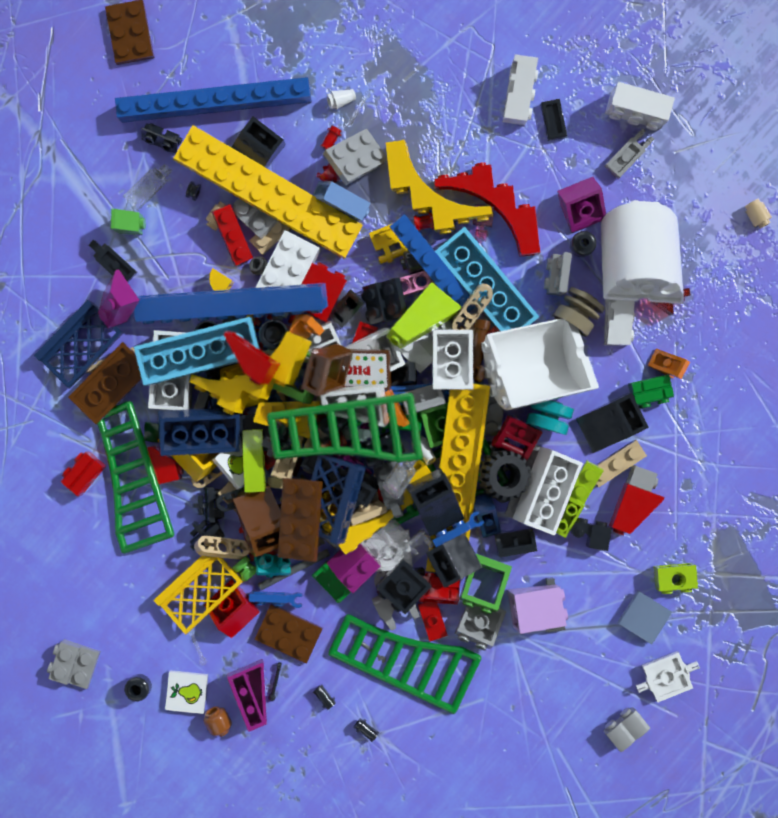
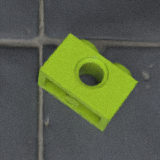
M693 563L653 566L655 589L659 592L661 591V594H672L673 590H680L686 593L698 588L697 568ZM679 574V581L673 584L672 577Z

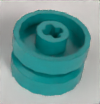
M553 400L530 406L532 409L541 412V414L529 413L525 423L567 435L569 425L558 419H572L573 408Z

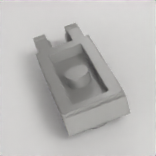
M643 128L604 166L617 179L634 164L653 142L654 138L652 136L645 141L643 146L637 142L645 133Z

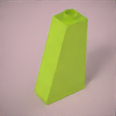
M431 282L392 327L386 337L393 345L403 349L454 318L461 309V306Z

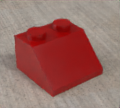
M231 579L224 587H232L236 582ZM237 587L209 615L218 630L232 639L260 612L256 605H254V602H249V596L240 587ZM221 589L210 600H218Z

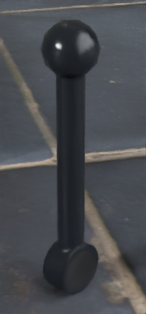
M278 662L272 691L268 696L269 701L276 699L275 691L282 666L281 662Z

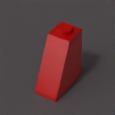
M624 483L609 526L614 528L613 532L624 536L625 532L631 534L663 502L665 497Z

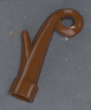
M476 319L473 342V379L479 383L485 377V368L481 365L483 356L482 342H485L487 331L490 328V321Z

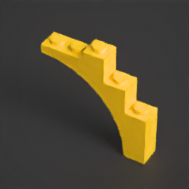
M406 141L386 142L391 190L396 192V194L408 193V190H410L412 208L418 214L430 213L429 210H432L434 230L440 232V235L450 234L451 230H456L455 222L467 224L470 223L469 220L477 219V222L488 221L489 217H493L491 206L473 207L461 205L447 200L434 192L417 174L410 159Z
M287 331L281 344L271 355V358L281 365L269 385L261 384L258 386L249 380L251 377L248 375L228 380H210L201 376L191 375L189 382L195 384V389L206 392L207 390L211 392L210 396L219 399L217 404L224 407V412L234 415V413L242 414L249 397L257 401L260 398L268 400L274 383L283 387L286 384L294 385L312 342Z

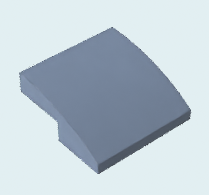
M637 590L617 623L648 643L653 644L672 612Z

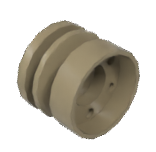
M571 287L568 291L571 296L566 295L564 297L569 307L560 304L553 317L566 320L578 328L580 335L587 337L594 327L589 318L598 320L600 316L596 312L603 313L605 307L589 293Z

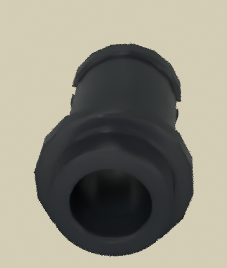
M322 684L313 691L323 704V708L329 710L336 704L335 697L332 698Z
M360 718L354 725L356 732H360L371 742L379 734L378 731L366 723L365 719L362 720Z

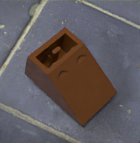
M266 486L264 492H249L233 498L232 500L250 554L257 557L278 549L281 511L270 486Z

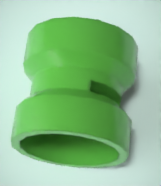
M247 556L232 567L236 573L240 574V578L244 583L256 573V566H252Z

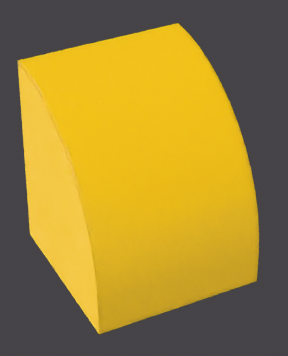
M212 268L210 272V285L212 289H231L235 282Z

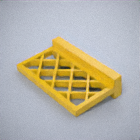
M201 556L158 595L154 602L164 609L186 635L239 587L243 581L223 558ZM216 560L222 564V573L212 572V564ZM201 574H208L207 586L198 585V577ZM211 575H221V587L211 586ZM225 575L232 576L237 581L232 587H224ZM187 587L194 588L193 599H183L184 590ZM197 588H207V600L197 599ZM211 589H221L218 600H210ZM173 600L180 601L179 612H172L167 605ZM183 601H193L192 613L183 612ZM196 602H206V611L204 613H196ZM182 615H192V624L188 628L182 623Z

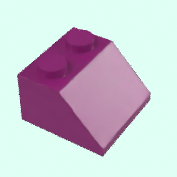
M594 177L557 191L560 206L571 233L598 223L605 217L606 209L602 188Z
M119 270L114 272L103 292L98 310L99 317L107 328L127 322L140 301Z
M362 543L354 551L346 555L340 549L327 562L337 578L352 593L381 567L378 559Z

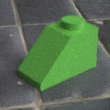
M111 209V229L119 234L143 235V229L146 228V220L142 214L127 210Z

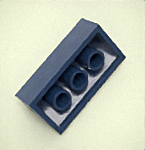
M223 408L158 411L160 456L240 452V414H228L223 411Z

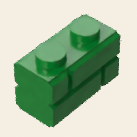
M669 374L628 383L629 391L633 394L640 409L650 407V403L655 401L658 404L670 402L669 398L674 397Z

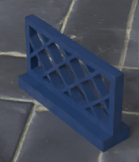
M89 300L34 355L69 389L123 334L117 326L111 327L116 332L114 336L104 339V328H107V326L104 325L102 320L101 325H91V318L96 313L98 314L99 309ZM87 328V339H78V331ZM91 328H101V339H91ZM68 342H74V353H64V346ZM78 342H87V353H78ZM91 342H101V349L98 352L91 353ZM87 355L86 365L78 366V356ZM54 356H60V367H53L49 361ZM64 356H74V367H64ZM64 369H74V377L69 382L64 378Z
M318 455L311 480L317 481L323 478L327 487L322 490V493L329 490L333 499L325 504L321 497V510H324L328 519L319 524V537L330 540L331 543L336 545L345 543L364 476L365 466L356 465L329 455ZM323 459L329 460L332 467L326 472L322 468ZM341 466L349 467L347 476L344 478L341 477L338 468ZM334 471L338 481L330 485L326 475ZM340 483L343 489L342 495L336 497L332 487ZM335 503L337 513L331 516L327 506ZM327 522H330L332 527L331 535L326 534L322 527Z

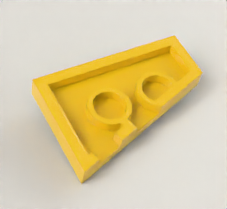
M300 401L260 402L253 422L268 426L267 414L270 412L320 406L321 401H312L311 404ZM307 416L295 417L298 435L310 439ZM285 418V419H278L279 421H282V422H284V423H288L287 418Z

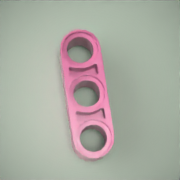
M425 271L400 278L401 282L408 285V290L403 292L404 296L424 291L431 282L435 284ZM424 277L427 284L420 287L416 284V279Z

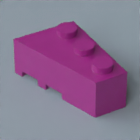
M261 659L227 674V679L248 732L267 724L264 662Z

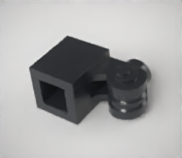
M578 517L570 530L571 534L581 538L586 533V546L588 548L608 551L612 528L607 526L606 522L596 521L595 524L588 523V519Z

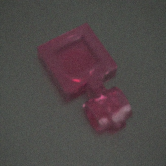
M475 205V207H485L484 205ZM491 206L493 217H489L488 221L477 222V219H473V225L480 226V229L475 230L474 237L478 243L487 241L488 230H484V227H492L495 207Z

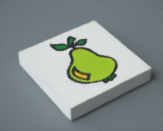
M240 438V452L219 453L212 459L236 489H239L244 484L243 452Z
M170 670L165 710L204 714L208 674Z

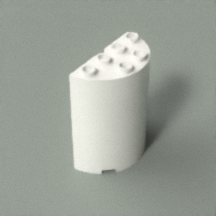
M638 200L623 204L608 212L601 221L603 299L637 301L640 298H647L649 302L683 304L684 293L679 230L675 213L659 202Z
M561 318L487 334L485 342H482V350L484 352L485 379L488 380L491 397H494L503 409L511 410L598 389L599 386L590 360L584 354V344L578 328Z

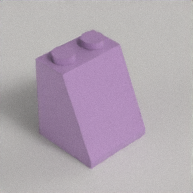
M558 585L507 590L513 628L520 634L566 626L568 613L566 608L563 607L565 594L564 590Z

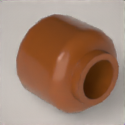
M215 706L205 713L203 722L210 735L222 737L229 732L232 720L225 708Z

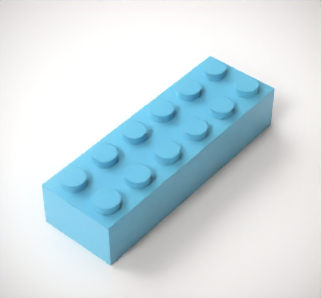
M465 227L435 251L469 295L480 284H487L492 288V299L482 313L498 332L529 326L539 318L538 314ZM487 290L484 292L479 291L480 298L477 300L479 303L483 296H488Z
M247 317L135 346L134 350L143 385L149 386L238 363L224 336L225 331L235 332L260 350L252 318Z

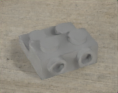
M241 199L236 200L232 206L235 216L260 239L266 236L275 224L279 222Z
M572 253L553 254L551 259H547L546 270H549V276L544 281V289H547L546 294L562 296L567 293Z
M475 605L473 608L466 606L454 634L458 635V639L468 643L470 640L476 643L475 646L478 649L484 651L487 648L491 649L494 646L506 611L499 608L497 612L488 614L481 611V607Z
M64 639L60 644L57 643L54 648L53 655H56L54 662H50L47 673L50 674L48 679L65 685L70 683L88 689L101 651Z

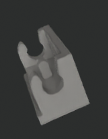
M433 384L405 392L414 395L416 412L445 404L441 389H433ZM402 402L405 414L408 415L407 403Z

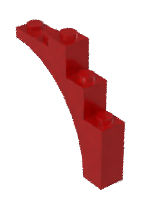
M485 162L476 163L471 168V175H468V172L456 174L457 176L449 177V175L445 174L439 175L437 179H434V190L464 192L490 205L510 228L517 245L519 257L540 254L535 206L530 207V204H523L516 208L513 185L508 186V183L497 184V187L494 188L491 165H486Z

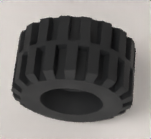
M498 450L490 452L491 455H486L484 457L485 461L480 462V476H478L477 480L481 481V484H479L480 488L485 489L483 492L490 495V497L501 500H514V497H520V492L525 493V486L530 484L528 482V478H531V474L528 473L530 467L525 465L527 461L525 458H521L520 454L511 451ZM506 464L510 469L511 476L507 484L501 486L497 481V472L502 465Z

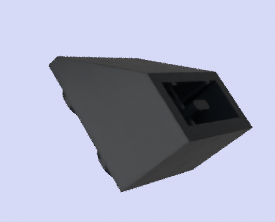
M465 533L426 552L444 588L482 568Z

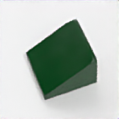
M145 422L144 440L159 443L158 423Z

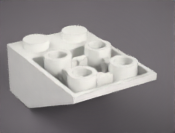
M383 328L345 346L348 349L390 350L391 371L405 365L398 347L393 345L386 337L390 331L388 328Z

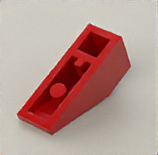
M225 331L224 336L246 375L251 377L249 380L258 386L261 384L269 385L281 364L235 332Z

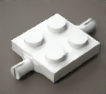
M678 651L642 665L646 675V682L636 685L637 691L640 693L650 689L658 703L693 689L689 672L700 669L699 664L695 661L686 665Z

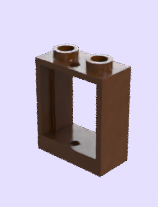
M339 344L311 351L302 389L320 396L344 388L354 351Z

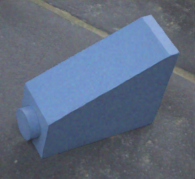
M319 181L313 192V196L316 199L332 206L352 219L362 221L369 213L371 203L332 181Z

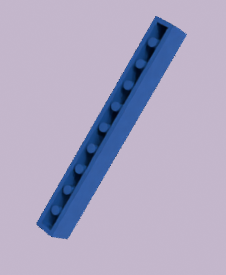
M308 77L115 98L116 115L122 123L312 102Z
M326 283L137 296L140 301L134 309L135 322L142 321L143 324H152L157 320H161V323L173 322V319H179V322L191 321V318L205 321L209 320V317H216L217 320L227 319L228 316H235L236 319L251 314L254 317H263L266 313H272L273 316L284 315V312L299 315L303 314V311L317 314L322 313V310L328 307Z

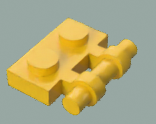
M390 225L369 233L375 251L384 250L385 254L378 257L380 264L387 261L388 263L393 262V259L403 256V252L407 250L389 228ZM397 243L400 244V249L390 252L389 246Z

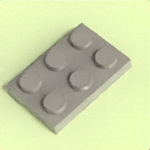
M368 129L326 149L323 153L345 186L386 164L388 161L387 156Z

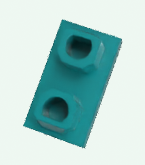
M271 554L254 557L256 575H266V577L272 578L273 575L289 576L291 574V561L288 558H280L278 555Z

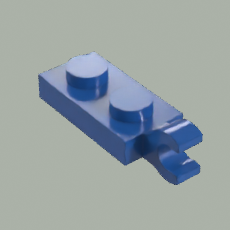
M479 511L472 513L468 522L464 523L461 520L453 525L454 529L448 532L444 529L436 533L437 538L432 540L434 545L438 547L472 528L484 524V521L476 522L474 520Z
M251 591L249 602H254V605H265V602L273 603L274 606H284L285 603L289 602L293 607L301 608L302 603H296L295 598L302 597L303 594L300 592L291 594L288 592Z

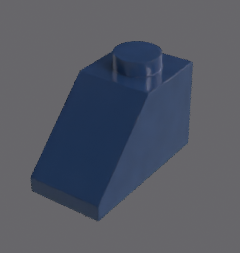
M484 493L475 496L474 512L479 511V514L476 515L477 521H484V524L479 526L482 537L485 538L501 533L496 508L490 495Z

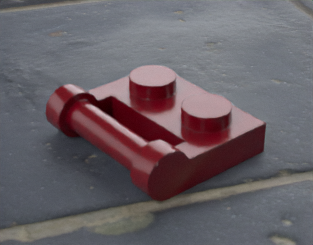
M508 415L497 436L493 438L492 446L497 449L502 448L521 455V458L527 460L543 432ZM508 437L526 446L521 449L505 442L504 439Z

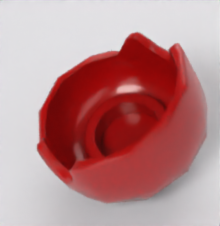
M330 163L327 166H323L324 172L322 174L317 173V177L323 182L332 181L337 183L341 180Z

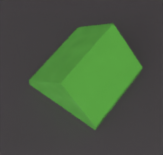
M448 402L420 411L430 448L440 446L443 443Z

